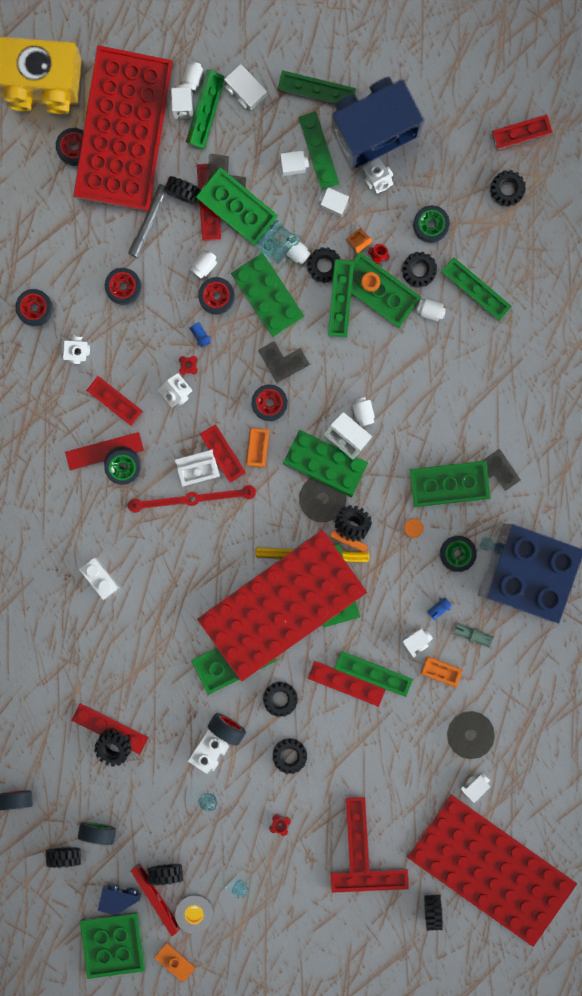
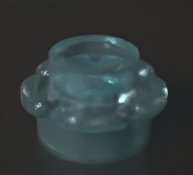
M209 793L202 795L198 801L200 808L204 811L215 810L217 805L216 797Z
M238 880L234 884L231 893L235 895V898L245 897L249 890L247 882Z

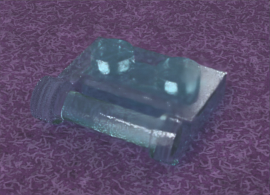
M276 220L255 246L278 264L291 247L296 246L300 242V237L295 233L289 232L280 221ZM276 233H279L283 237H285L286 240L282 243L276 237H274V235Z

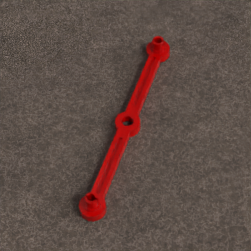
M247 485L241 490L199 495L195 492H189L186 496L148 501L131 499L128 503V509L133 513H137L143 508L185 503L189 506H195L198 502L236 497L253 499L256 495V489L251 485ZM190 496L195 497L194 502L189 501Z

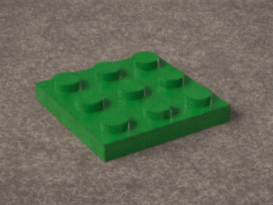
M138 912L80 920L87 979L145 971Z

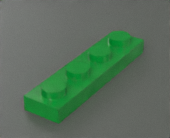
M206 70L185 142L198 149L205 148L225 76L213 70Z
M283 70L278 84V91L332 104L356 92V88Z
M317 112L299 116L298 120L320 189L324 190L328 187L339 185Z
M453 257L441 271L444 276L496 320L500 321L512 307L456 258Z
M335 259L328 336L347 337L354 260Z
M341 651L334 668L404 697L407 696L413 681L412 678L344 651Z

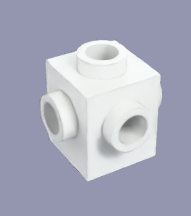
M380 158L363 167L367 186L369 189L373 188L377 194L393 185L391 179L393 173L389 166H384Z
M71 335V338L62 337L60 356L63 360H69L70 363L79 364L80 361H86V356H89L90 344H87L88 342L80 335Z
M178 373L168 379L157 391L172 408L177 404L181 406L189 400L187 396L193 390Z

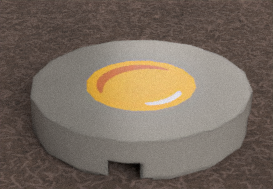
M197 894L184 897L178 903L175 911V919L178 926L183 931L191 934L207 930L212 923L214 915L213 907L209 901Z

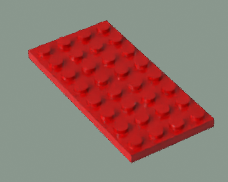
M97 45L73 197L149 211L173 60Z
M322 529L201 615L197 620L242 682L368 592Z
M450 794L407 856L409 860L532 947L535 946L577 886V883L452 794Z

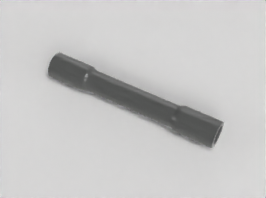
M159 184L149 211L128 251V254L133 257H139L157 213L167 196V193L164 192L165 186Z

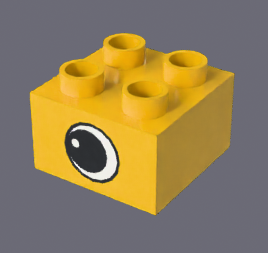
M0 37V96L4 101H8L9 109L31 111V105L35 103L47 104L46 111L49 113L69 114L70 106L80 107L83 60L76 43Z

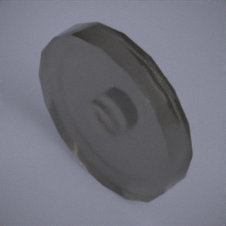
M310 478L301 488L299 505L302 512L309 519L316 522H329L336 519L340 510L345 507L346 495Z
M474 711L462 712L455 716L449 723L447 730V740L452 751L466 759H476L487 754L493 746L495 739L494 727L490 720L483 714Z

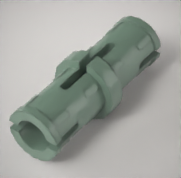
M460 623L456 624L455 628L457 629H454V635L469 639L471 643L477 642L488 648L491 646L489 641H493L494 636L482 633L475 627L472 629Z

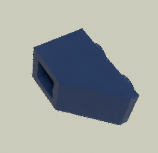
M108 883V886L104 885L97 911L117 915L140 901L142 894L138 893V890L134 888L124 890L119 889V885Z

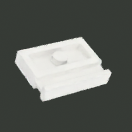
M212 449L175 459L182 487L220 476Z

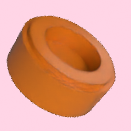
M368 272L363 275L361 286L367 292H374L380 286V278L376 273Z
M418 519L408 520L404 525L405 534L411 538L419 537L423 532L422 522Z

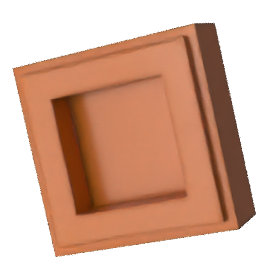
M361 228L346 239L347 243L357 253L373 242Z

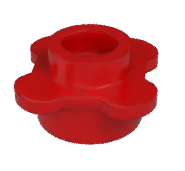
M376 244L374 248L370 247L368 249V253L377 264L382 260L390 258L388 249L383 244Z
M181 356L179 358L181 367L179 373L181 375L186 373L195 375L198 372L196 368L197 357L191 356L186 358Z
M278 814L272 817V826L269 828L270 832L286 836L288 834V825L291 823L290 818H282Z

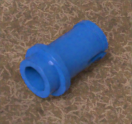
M200 322L189 328L198 341V346L200 345L203 348L211 343V337L207 336Z
M445 597L443 599L440 598V601L427 611L434 621L446 610L449 611L452 606Z

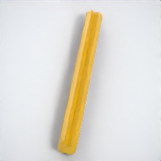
M256 547L255 556L257 558L281 559L294 549ZM342 551L346 562H369L368 552Z

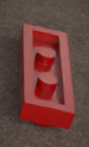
M547 114L492 131L497 150L553 133Z
M99 376L95 378L86 390L131 427L143 413L140 408Z
M216 424L200 433L208 449L213 450L216 462L230 483L246 474Z

